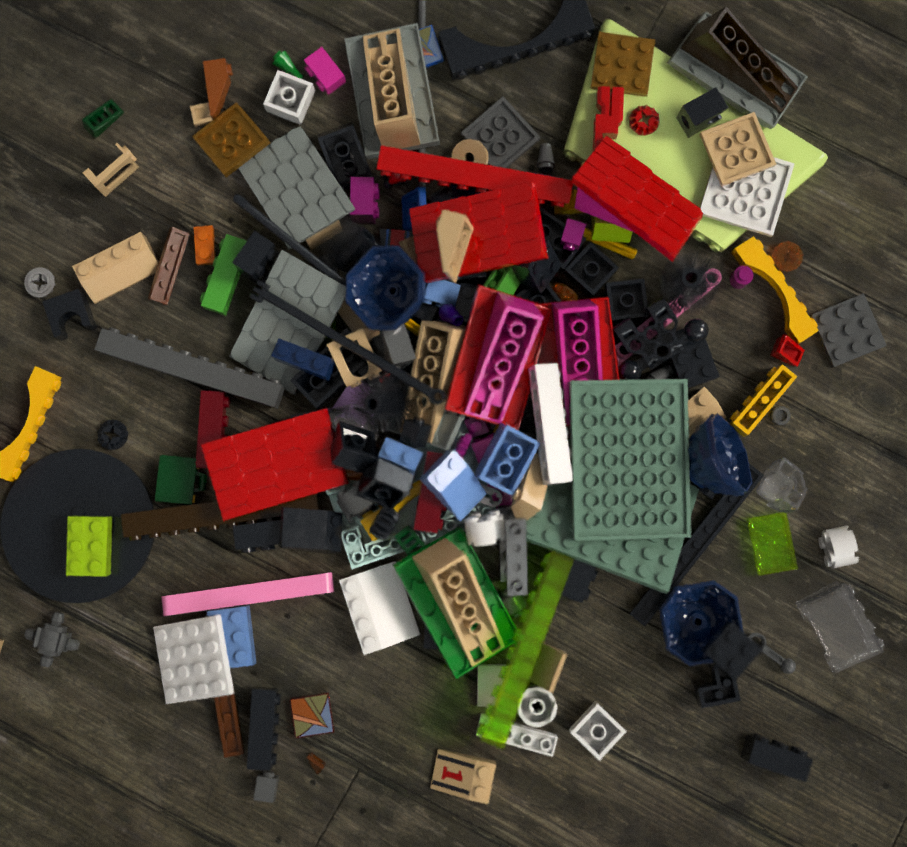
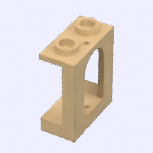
M118 143L115 144L123 154L98 176L89 168L83 172L88 180L105 197L139 168L135 163L136 157L125 145L121 147ZM131 163L130 166L127 167L121 174H119L112 182H110L107 186L104 185V183H106L121 168Z
M363 328L345 335L352 341L357 340L359 345L373 352ZM335 341L327 344L346 387L351 386V388H355L362 384L361 380L366 379L367 375H369V380H372V375L374 376L375 374L376 378L378 376L377 373L382 371L379 367L367 361L369 366L368 372L360 377H355L350 372L339 349L342 345Z

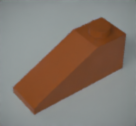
M225 58L203 61L210 116L213 120L221 113L231 84L230 76H233L232 66L227 63Z

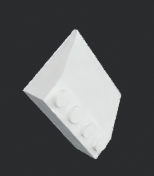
M396 561L339 580L364 655L420 635L406 590L393 567Z

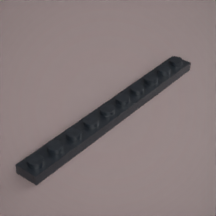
M750 463L752 484L743 496L723 494L682 546L669 592L665 594L649 588L629 613L643 626L648 624L673 589L677 587L764 475Z

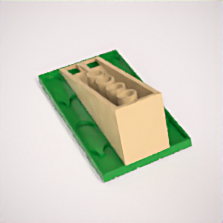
M460 526L393 564L406 592L409 594L449 670L456 679L522 638L472 545H468L467 536Z

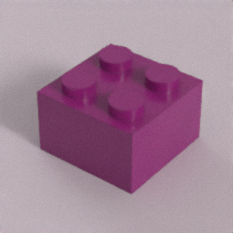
M351 177L350 201L355 210L350 213V216L353 219L352 222L354 221L356 224L357 222L358 224H376V218H379V207L376 200H379L380 191L374 177Z

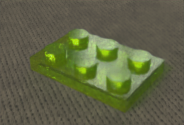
M787 512L747 518L758 576L798 569Z

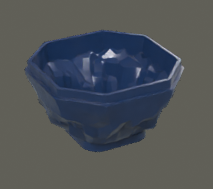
M373 246L346 275L345 301L370 330H397L402 324L410 320L411 316L417 312L424 302V296H426L425 273L400 246Z
M718 413L710 414L696 427L694 433L689 438L690 480L701 489L709 488L714 494L722 493L724 495L743 496L752 484L747 451L736 429Z
M715 580L675 587L659 609L666 650L688 666L713 662L701 650L726 621L734 623L744 632L738 597ZM696 618L701 620L699 625L694 623Z

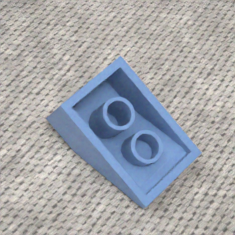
M455 450L446 451L420 478L459 522L487 494L467 463Z

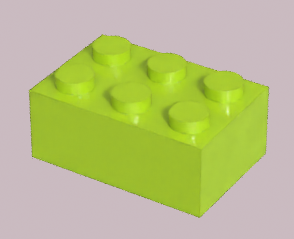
M68 516L66 576H108L111 574L113 516Z

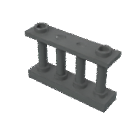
M511 505L498 506V509L503 514L506 540L501 542V538H499L500 581H507L508 596L527 595L526 518H515Z

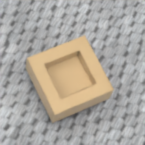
M209 103L190 106L195 127L209 124L213 121L210 116Z

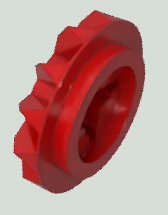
M648 105L638 106L631 112L629 117L630 127L639 135L652 134L657 130L660 123L659 113L655 111L654 107L651 108ZM642 114L645 116V118H650L647 122L648 125L645 124V122L640 121L642 119Z

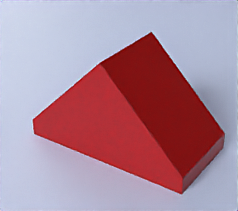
M783 334L777 338L770 356L798 367L805 350L788 335Z

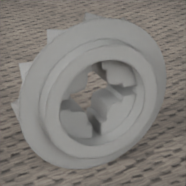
M45 268L32 269L28 272L24 281L26 291L37 298L47 297L49 293L53 292V288L56 285L53 274ZM42 277V281L46 282L47 284L41 285V288L39 289V286L33 282L40 281V278Z

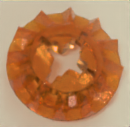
M785 241L774 248L772 258L774 265L779 270L789 272L801 265L803 253L797 244ZM791 251L789 256L791 260L784 263L785 257L782 254Z
M555 283L553 290L564 301L578 300L577 294L563 283Z

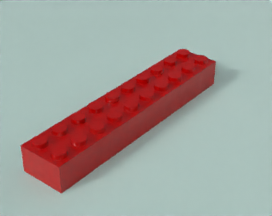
M380 146L377 170L381 171L380 174L383 176L392 177V174H398L400 179L411 180V177L419 178L421 183L430 184V181H437L438 186L449 187L450 184L457 185L456 189L466 191L469 190V187L476 188L475 192L477 193L499 188L503 189L523 183H534L539 204H545V201L551 202L550 206L562 208L565 204L570 203L573 187L572 180Z

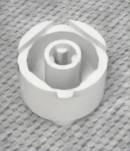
M499 509L490 510L488 514L483 515L480 512H473L464 520L468 545H471L473 542L474 546H486L495 544L496 539L501 538V542L506 540L504 518Z
M848 525L823 530L822 537L818 538L819 546L825 552L824 562L826 567L838 568L858 563V557H855L854 552L858 551L856 539L852 530H847L849 528Z
M538 685L526 686L518 695L516 702L517 711L520 718L527 725L541 727L554 719L557 712V704L551 692ZM536 701H539L541 708L537 707V709L534 710L532 703H536Z

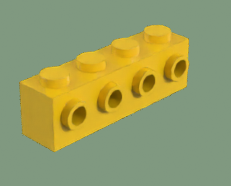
M783 364L777 368L773 367L767 373V380L765 382L761 381L754 390L757 392L752 397L749 395L742 403L744 407L741 411L736 410L730 417L732 420L730 424L742 437L748 436L797 378Z

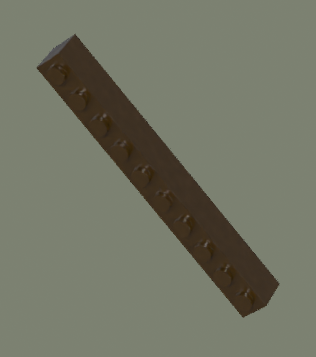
M317 493L225 521H223L218 501L121 514L123 538L135 541L141 540V536L149 535V538L161 537V533L166 532L171 536L179 535L181 530H188V533L200 532L199 528L207 527V530L219 529V525L225 524L227 528L238 526L240 522L254 524L258 523L257 520L265 519V522L276 521L277 517H281V508L283 507L319 510Z

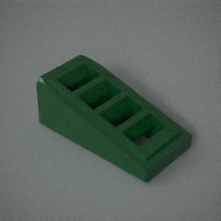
M110 99L82 119L83 127L96 139L122 116L124 111ZM111 108L115 113L112 114L108 109Z
M409 524L393 536L408 556L412 554L411 550L420 544L421 548L426 546ZM408 532L412 534L405 541L401 540ZM415 538L417 541L407 548L406 544Z

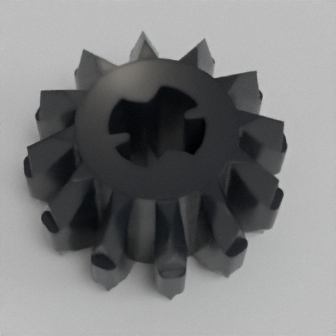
M382 507L369 529L370 533L378 539H387L398 522L400 514L391 507Z

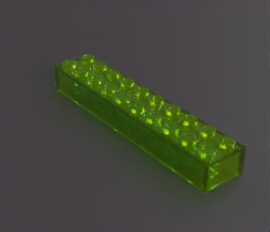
M553 550L543 556L540 567H543L542 571L536 574L533 585L536 587L528 595L526 603L529 604L528 608L522 611L519 619L522 624L520 628L515 630L512 638L515 641L514 645L509 647L506 653L507 664L500 669L498 677L501 680L499 685H495L492 690L491 696L494 697L492 704H487L484 712V715L487 716L484 723H480L477 730L479 740L504 749L571 570L573 558Z

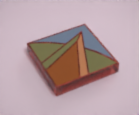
M329 692L290 699L295 739L335 732Z

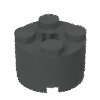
M359 481L354 483V488L349 491L343 490L337 494V504L349 522L354 521L352 518L357 516L360 519L368 511H373L377 508L375 503L356 495Z

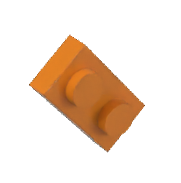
M212 225L194 227L197 266L213 264L216 257L214 227Z

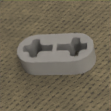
M481 484L487 494L493 495L494 492L497 493L499 501H495L493 504L490 503V498L484 496L479 502L490 507L500 505L502 502L500 491Z

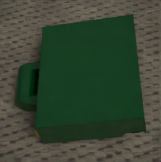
M160 455L155 501L190 505L195 503L196 495L194 493L205 491L207 475L196 471L199 469L196 468V458ZM196 476H199L198 488H195Z

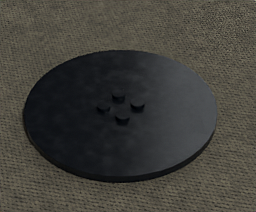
M89 449L59 451L31 465L12 486L6 498L1 516L2 546L6 558L16 575L38 594L65 603L97 601L118 592L129 584L145 565L153 547L154 538H149V535L141 536V540L135 541L123 538L121 514L154 510V505L143 481L121 460L106 453ZM68 516H113L110 575L66 576Z

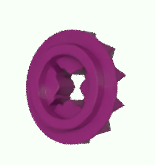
M468 433L465 436L462 435L455 449V452L462 459H464L472 440V435Z

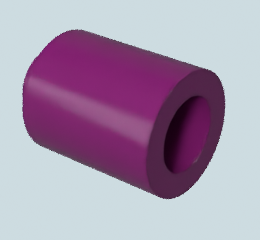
M748 266L738 267L730 275V284L736 289L746 287L753 279V271Z

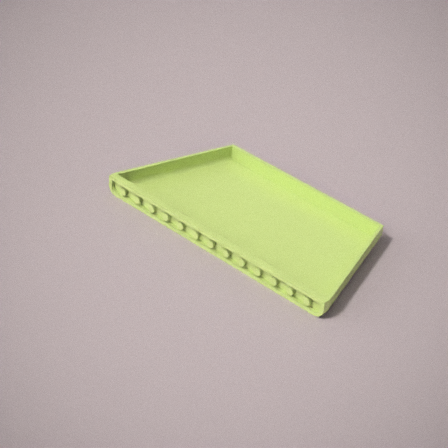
M605 19L599 31L638 37L610 19ZM597 41L563 151L569 160H576L581 166L593 152L594 118L596 114H600V111L596 108L597 90L591 89ZM654 47L648 95L644 97L624 94L623 121L618 127L617 138L612 140L631 152V156L649 167L655 175L679 190V194L700 208L713 167L700 133L746 114H742L726 102L729 108L720 114L722 117L720 121L688 138L678 122L677 116L684 104L708 91L667 64L671 57ZM648 105L651 108L654 107L655 111L659 113L660 120L657 130L650 135L635 133L629 124L631 112L638 106ZM642 114V119L640 121L645 122V124L648 125L647 122L650 118H645V116ZM778 123L772 129L761 126L773 157L794 163L785 199L825 164L828 156ZM703 216L692 234L696 240L709 244V248L713 251H720L722 253L748 230Z

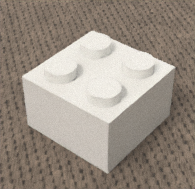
M277 70L263 104L266 111L301 125L315 93L313 83Z
M596 701L569 728L570 733L599 761L627 732Z

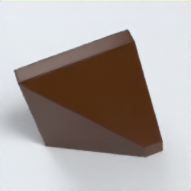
M310 752L307 756L316 774H319L325 767V762L314 753Z

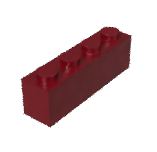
M201 391L196 468L208 469L201 444L227 437L225 435V427H228L229 418L226 416V408L230 406V397H227L225 392Z
M427 451L423 475L443 454ZM422 482L414 530L438 534V530L442 531L444 519H441V512L446 511V507Z

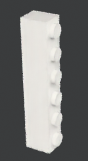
M557 363L537 364L528 368L537 441L540 442L538 449L543 485L571 482V450L567 442L568 429L565 427L566 411L562 403L563 390L560 388L561 372L558 369Z

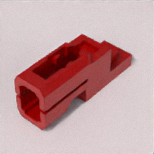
M600 86L597 88L596 108L600 111V114H596L594 118L593 151L605 136H608L610 139L617 138L618 127L623 121V87H612L611 93L610 86Z

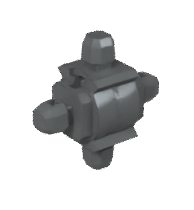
M54 612L50 620L52 623H44L43 627H37V629L30 628L25 632V638L33 641L32 646L37 647V652L43 654L40 658V666L50 667L54 660L53 656H60L62 652H67V650L74 651L79 648L80 642L71 638L72 633L67 632L68 627L61 625V623H64V613Z

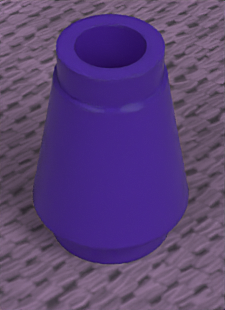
M444 304L440 307L438 314L443 322L455 326H460L463 323V317L454 305Z

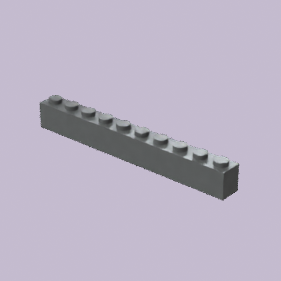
M109 327V330L101 329L94 350L102 354L275 409L279 408L285 387L280 385L281 381L273 378H270L269 381L264 380L262 375L254 372L251 375L245 374V370L234 367V369L226 368L227 364L216 361L214 364L209 362V358L198 355V358L191 356L190 352L184 350L176 352L173 351V347L162 344V347L155 345L156 342L145 338L144 341L138 340V336L127 333L125 336L120 334V330Z

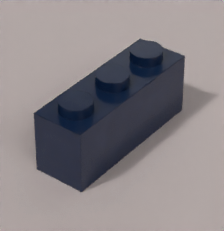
M278 338L271 355L277 362L329 381L336 365L332 358Z

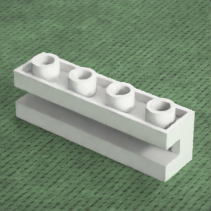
M481 713L476 730L477 736L552 757L558 739L555 733Z

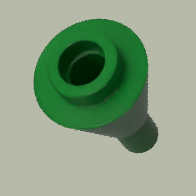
M278 51L272 58L274 60L273 65L292 76L303 79L304 76L295 68L286 51Z

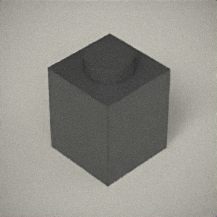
M263 771V773H260L257 776L254 800L274 803L277 795L279 775H275L273 771Z

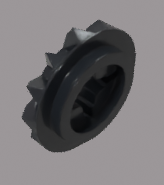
M107 420L100 424V428L97 431V440L102 447L108 450L121 448L128 439L126 426L118 420ZM114 429V433L120 436L113 437L110 440V437L105 433L111 432Z

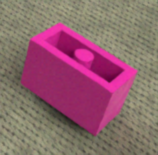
M323 47L304 59L305 71L310 77L314 76L317 80L315 83L322 92L325 90L329 95L346 82L345 75Z

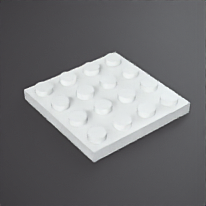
M774 157L775 167L722 187L712 167L700 206L703 216L772 237L794 163Z
M221 615L153 627L166 704L234 693Z

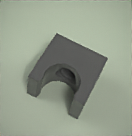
M402 324L397 330H379L381 336L372 338L376 354L401 370L407 369L416 357L405 325Z

